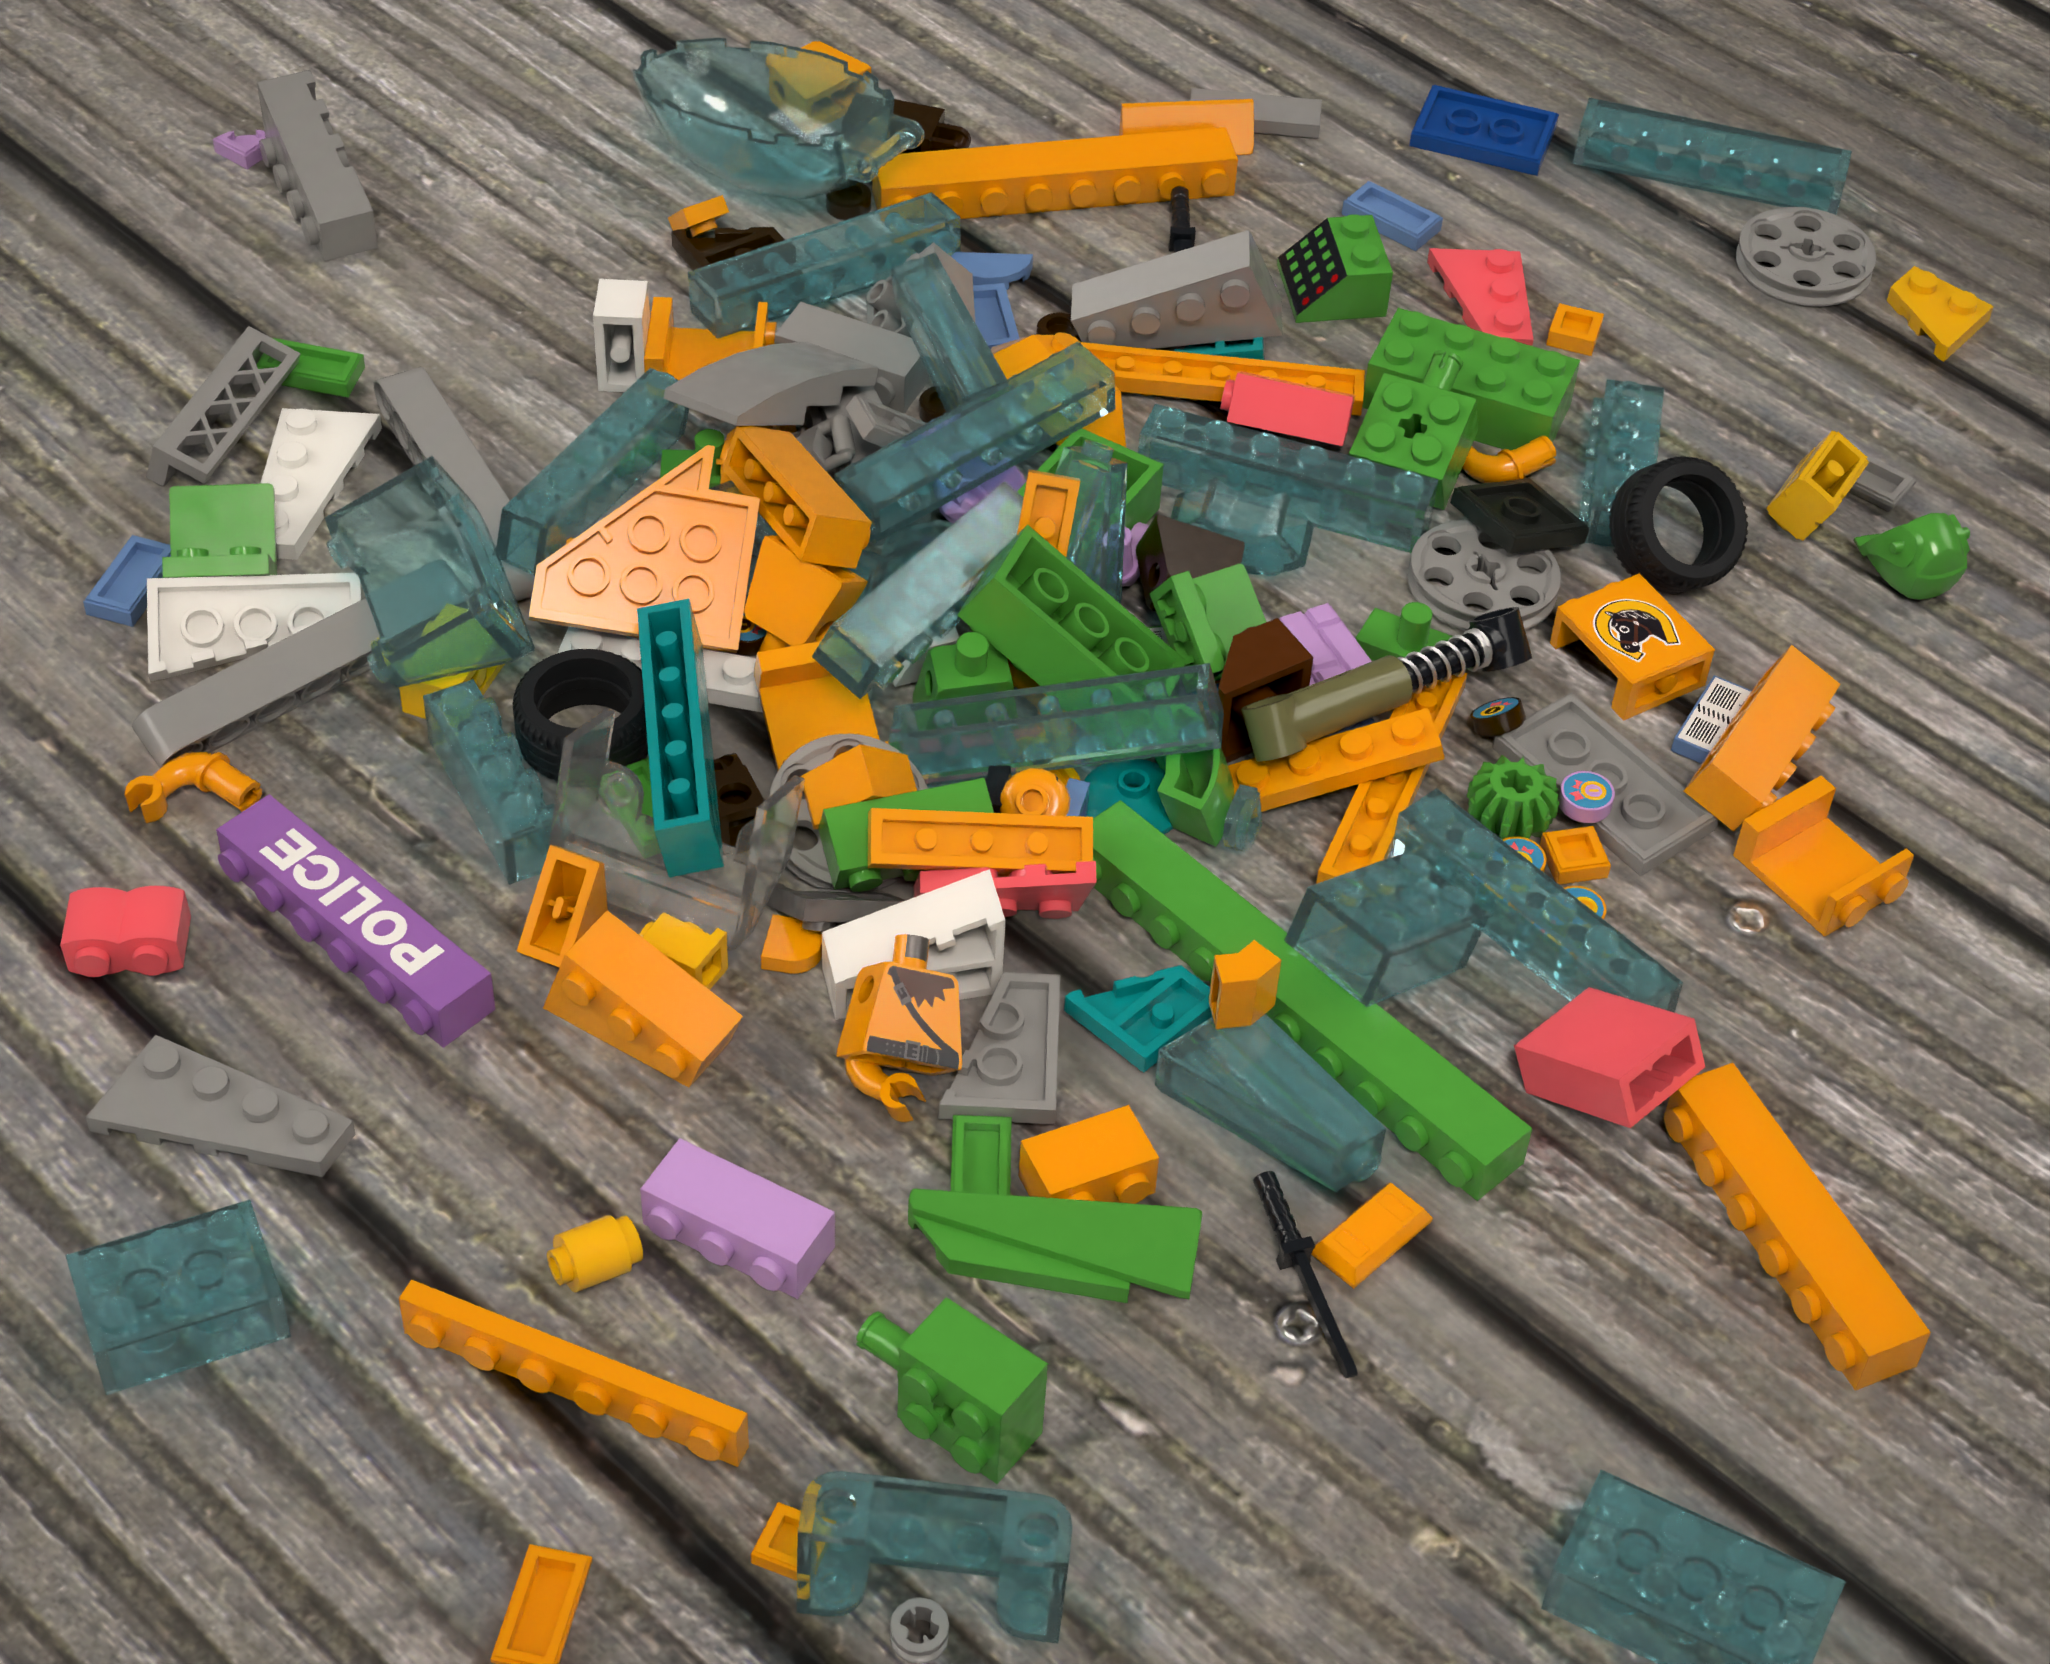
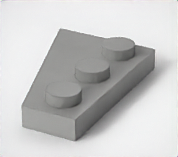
M1003 972L979 1021V1030L969 1050H965L962 1056V1068L958 1071L950 1089H946L939 1103L938 1119L953 1120V1115L1012 1117V1122L1055 1124L1060 975Z

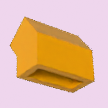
M1255 940L1239 953L1214 955L1209 1005L1216 1029L1251 1026L1275 1006L1282 960Z

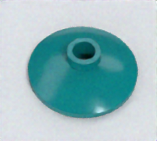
M1135 758L1113 760L1098 766L1084 779L1085 782H1090L1087 817L1095 818L1121 800L1161 833L1166 834L1174 828L1157 792L1165 776V771L1159 768L1157 763Z

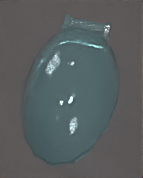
M726 38L676 41V49L657 55V50L654 49L643 51L640 55L641 65L637 70L633 69V78L651 124L696 167L757 195L804 200L848 188L859 182L868 183L876 178L881 167L907 148L914 149L922 144L925 137L924 130L918 122L893 114L894 96L891 89L882 90L878 85L877 77L868 71L864 72L863 76L848 70V62L817 51L767 41L751 40L749 43L750 48L727 47Z

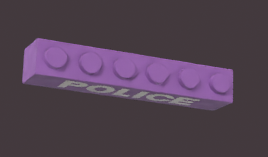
M270 794L216 829L221 854L218 855V861L225 874L232 881H242L251 888L267 910L270 912L277 910L286 917L303 940L307 942L315 941L327 951L330 959L338 969L345 973L351 971L362 980L370 994L382 1004L388 1002L402 1013L406 1023L417 1034L423 1035L426 1033L444 1048L495 1010L492 976L487 969Z

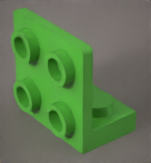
M272 484L173 486L170 488L171 557H162L163 578L277 575L275 489Z
M1243 564L1233 565L1193 579L1190 571L1173 575L1150 593L1170 647L1187 661L1181 672L1187 691L1221 680L1233 636L1249 627H1256L1266 623L1261 606Z

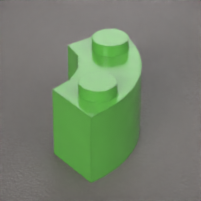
M1174 692L1161 709L1158 717L1145 730L1159 768L1165 771V776L1157 792L1174 829L1216 847L1229 825L1233 812V778L1216 733L1208 718L1195 704Z

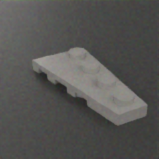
M158 1035L151 1039L85 1117L89 1132L110 1135L112 1129L136 1134L137 1141L161 1145L165 1139L193 1145L196 1153L217 1157L220 1152L247 1155L249 1163L319 1177L325 1175L356 1135L353 1120Z

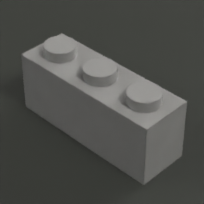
M800 302L775 333V344L809 342L879 367L876 383L873 386L884 406L904 414L929 381L930 343L810 304Z

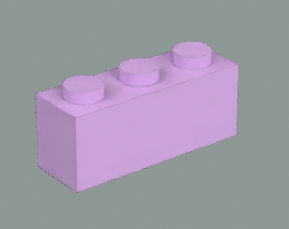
M681 1138L678 1139L640 1188L643 1224L648 1226L654 1234L665 1240L675 1239L699 1251L703 1257L716 1265H728L751 1276L761 1287L771 1291H782L796 1299L800 1297L835 1248L834 1211Z

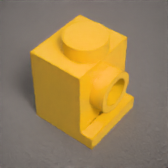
M663 912L655 922L647 923L639 934L709 990L728 969L727 932L716 928L710 935L694 923L683 922Z

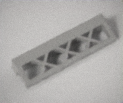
M248 326L153 445L146 478L164 487L174 473L179 470L205 484L298 364L301 353ZM262 352L282 362L278 367L258 369L256 365ZM252 383L256 392L255 397L234 399L244 384ZM229 413L233 423L232 427L210 429L220 414ZM197 444H205L209 453V457L204 463L188 456Z

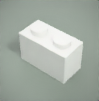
M599 279L593 312L598 391L646 393L644 356L650 323L648 281Z

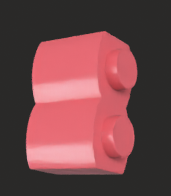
M144 886L128 892L114 888L93 887L70 893L60 944L68 971L87 977H101L124 970L154 976L182 969L191 920L185 891L170 886Z

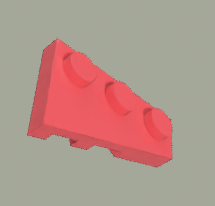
M1429 248L1427 263L1433 273L1439 272L1444 279L1443 289L1449 298H1456L1463 309L1462 318L1468 327L1495 336L1511 338L1516 342L1526 345H1533L1534 339L1520 251Z
M1096 861L1076 862V873L1053 874V872L1047 870L1046 864L1024 865V869L1012 871L1009 873V877H998V871L988 867L920 871L914 884V897L990 869L1004 917L1016 915L1017 910H1038V915L1043 918H1066L1072 915V911H1079L1095 886Z

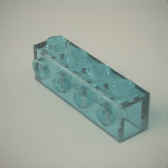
M1607 379L1603 398H1593L1589 426H1595L1597 429L1590 428L1585 457L1594 458V460L1586 459L1581 489L1590 490V493L1582 492L1578 511V518L1582 522H1586L1587 527L1590 528L1585 543L1614 547V545H1611L1612 538L1609 536L1611 529H1609V516L1611 515L1610 509L1616 493L1631 475L1642 468L1657 463L1664 388L1638 384L1632 381L1623 382Z
M474 679L424 695L423 702L429 742L508 884L510 885L541 874L549 846H558V836L564 834L562 819L554 804L546 806L543 801L541 783L535 770L532 767L524 768L521 750L515 735L512 732L504 733L502 730L501 716L492 697L484 698Z

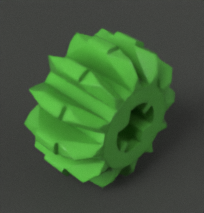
M1503 755L1500 756L1495 764L1483 762L1477 775L1473 776V781L1469 783L1468 787L1469 821L1480 824L1482 835L1496 833L1499 835L1500 840L1508 837H1524L1529 839L1531 836L1541 838L1542 833L1548 830L1549 824H1552L1553 818L1557 816L1559 801H1557V778L1546 776L1544 764L1527 765L1524 755L1518 762H1511Z

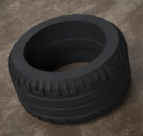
M1686 456L1665 459L1642 468L1631 475L1616 493L1610 509L1611 515L1609 516L1611 545H1614L1615 549L1613 551L1617 554L1616 558L1622 562L1621 566L1631 576L1640 573L1656 591L1663 593H1684L1720 580L1737 564L1747 542L1748 522L1746 518H1748V514L1745 513L1746 506L1743 505L1744 500L1740 497L1741 493L1736 489V484L1732 483V479L1727 477L1726 473L1721 471L1719 467L1713 466L1712 463L1703 459ZM1664 486L1674 488L1685 494L1693 502L1701 517L1703 543L1700 553L1692 565L1682 563L1668 554L1660 544L1655 533L1653 509L1656 498Z
M598 649L568 650L554 654L536 663L520 679L513 697L516 742L524 759L534 770L539 771L540 774L563 783L579 785L599 783V775L641 761L648 755L642 670L635 663L630 662L629 659ZM579 705H599L621 713L614 720L591 728H570L548 720L564 709Z

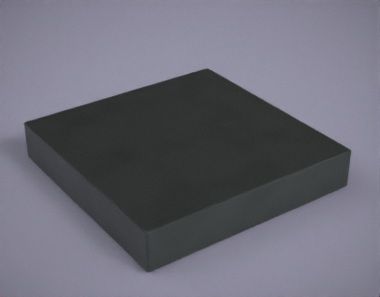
M1530 478L1460 486L1454 488L1450 501L1455 508L1510 554L1585 544L1590 530L1584 522Z

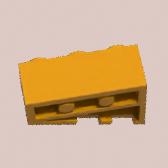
M608 910L565 953L543 1006V1009L688 1088L730 1043L743 1018L740 1013Z

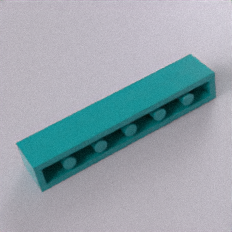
M690 599L637 608L654 831L668 877L724 867L703 646Z

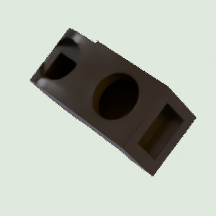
M736 753L714 759L723 857L769 845L766 820L767 804L746 765L742 764Z

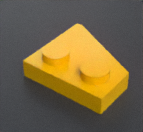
M1916 266L1912 267L1890 287L1887 302L1899 315L1907 319L1908 326L1917 336L1925 335L1926 333L1936 344L1933 354L1943 362L1990 320L1994 307L1977 298L1971 292L1963 291L1937 278L1933 273L1924 271Z

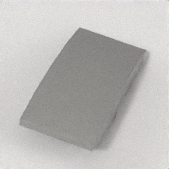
M809 342L771 344L733 354L696 370L665 388L663 399L735 426L803 425L807 406L840 405L843 386H875L879 367Z

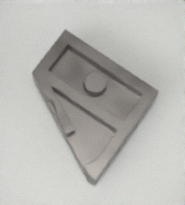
M767 883L765 905L801 920L803 929L826 931L836 927V922H850L906 900L889 893L853 892L851 890H834V888L819 887L818 891H795L785 887V884Z

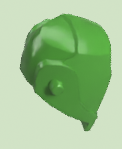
M1930 513L1881 534L1855 537L1854 542L1862 556H1867L1881 577L1894 589L1910 599L1921 600L1933 598L1947 592L1965 573L1967 569V554L1970 550L1967 541L1970 537V530L1967 527L1962 528L1954 514Z

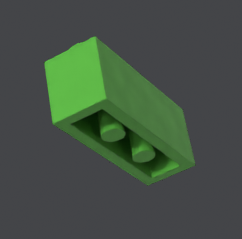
M985 778L823 809L818 830L833 888L836 890L850 887V890L853 892H862L880 886L883 880L904 876L906 881H916L920 871H931L868 868V812L871 808L994 813Z

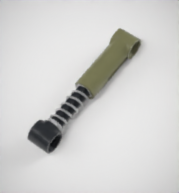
M1519 607L1499 609L1474 617L1469 620L1470 627L1462 636L1454 635L1448 641L1441 640L1434 646L1422 648L1420 652H1410L1406 657L1387 655L1292 693L1272 696L1244 706L1241 710L1256 761H1269L1297 753L1305 749L1308 742L1407 704L1412 698V692L1415 694L1421 693L1423 686L1432 689L1436 686L1437 680L1447 683L1450 681L1451 675L1462 677L1466 669L1472 672L1478 669H1482L1483 672H1490L1529 661L1532 658Z

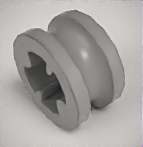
M918 1597L908 1599L898 1605L891 1617L890 1641L893 1650L900 1658L915 1664L929 1663L940 1657L947 1648L949 1621L947 1613L940 1604L931 1599ZM916 1620L928 1621L930 1623V1634L934 1638L929 1640L924 1635L923 1643L911 1642L909 1640V1629L905 1625L910 1623L915 1628Z

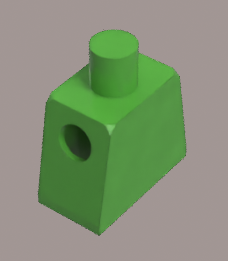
M967 632L958 638L956 644L937 646L928 650L912 696L920 733L1020 722L1007 657L991 645L985 636L977 632Z

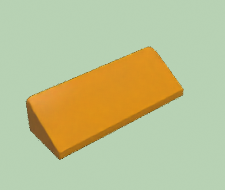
M1253 99L1121 103L1119 135L1226 127L1236 155L1253 154Z

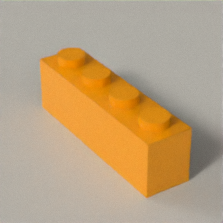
M736 426L722 468L723 472L743 495L760 498L759 514L801 562L856 569L862 550L869 543L872 521L791 432L753 426Z
M1791 645L1759 679L1683 791L1734 832L1743 823L1745 818L1775 802L1777 796L1771 790H1779L1796 770L1797 766L1791 762L1792 758L1797 761L1815 741L1816 736L1810 731L1812 729L1816 732L1834 712L1836 707L1829 702L1841 684Z

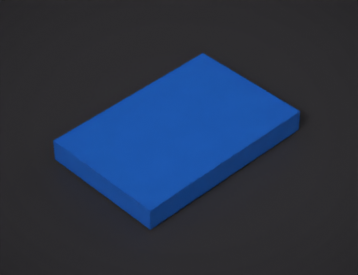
M1432 85L1412 130L1409 146L1538 176L1556 130L1559 114Z

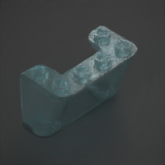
M846 1471L824 1473L817 1476L807 1486L803 1496L798 1527L796 1613L835 1617L854 1611L862 1603L865 1596L870 1563L998 1577L996 1611L997 1619L1003 1629L1012 1636L1024 1640L1058 1644L1072 1537L1071 1515L1065 1505L1057 1499L1043 1494Z

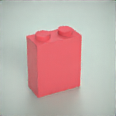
M1238 372L1235 381L1226 380L1220 409L1229 411L1227 422L1343 446L1346 441L1355 395L1247 372Z
M1591 987L1584 990L1514 1045L1526 1093L1628 1128H1632L1706 1067L1694 1018Z

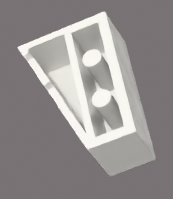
M990 869L822 932V970L835 1020L846 1018L860 970L863 967L880 962H892L896 935H918L930 940L927 970L954 975L959 985V1000L993 995L1003 973L1005 917Z

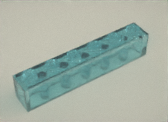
M1589 98L1579 129L1573 164L1780 207H1805L1837 215L1852 151Z
M931 192L689 271L688 284L691 313L718 339L756 326L758 302H768V321L791 314L800 302L816 306L872 287L878 281L886 280L899 270L911 255L921 253L933 242L950 256L955 252H961L960 216Z
M1076 342L1021 373L1013 375L1008 380L988 391L971 398L966 403L944 415L931 420L900 439L892 441L887 446L856 463L848 465L845 469L834 474L835 482L872 521L870 541L875 544L1114 411L1115 373L1080 342Z
M650 368L502 508L495 558L535 576L537 564L566 545L567 539L570 537L576 538L593 526L662 457V449H670L685 434L689 408L663 399L665 388L679 380L668 373Z
M1158 404L1154 405L1139 435L1138 453L1164 464L1163 486L1412 553L1417 540L1429 530L1431 525L1438 479Z
M1005 481L837 619L828 629L812 657L859 699L876 685L882 690L887 688L904 668L902 663L906 659L911 664L917 662L933 643L931 637L936 634L940 639H943L960 621L961 618L957 614L991 561L1016 537L1023 497Z
M1210 663L897 705L894 707L888 743L901 753L908 755V759L921 773L927 786H938L987 777L989 765L1011 766L1012 775H1015L1017 772L1028 768H1043L1049 771L1219 749L1222 744L1224 710Z
M1434 789L1398 814L1391 858L1569 1002L1588 987L1675 1013L1683 982L1440 790Z

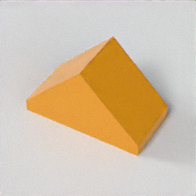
M861 744L801 776V784L814 830L819 828L823 809L917 791L907 754Z
M556 845L549 846L516 952L560 967L565 953L608 910L603 862Z

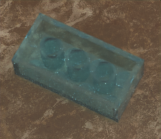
M1600 1470L1552 1570L1541 1609L1657 1664H1812L1846 1581L1606 1471Z

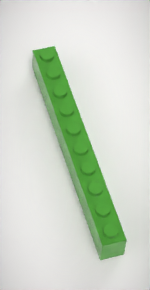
M1118 801L1093 818V861H1096V884L1094 888L1110 900L1120 914L1132 918L1149 932L1159 946L1171 950L1187 963L1194 974L1203 981L1211 983L1214 955L1239 953L1253 940L1279 957L1282 961L1275 1006L1258 1019L1257 1022L1270 1031L1280 1045L1292 1049L1308 1062L1320 1078L1327 1082H1332L1352 1098L1363 1113L1368 1116H1374L1396 1134L1399 1141L1407 1149L1418 1152L1440 1170L1442 1176L1451 1185L1462 1188L1478 1201L1524 1164L1532 1127L1124 802Z

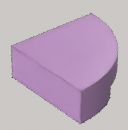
M256 130V135L235 136L234 131L224 133L213 139L214 150L217 154L245 169H249L263 160L259 140L265 139V132L263 130Z

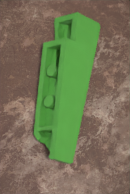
M916 1188L910 1191L908 1225L912 1229L919 1228L935 1247L936 1259L948 1274L1128 1303L1131 1283L1178 1298H1190L1202 1221V1211L1197 1208Z

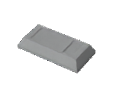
M1866 455L1869 464L1852 486L1849 493L1886 511H1890L1916 484L1917 479Z

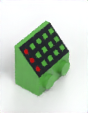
M1352 214L1345 217L1326 218L1278 257L1277 266L1296 323L1386 317L1393 271L1372 215Z

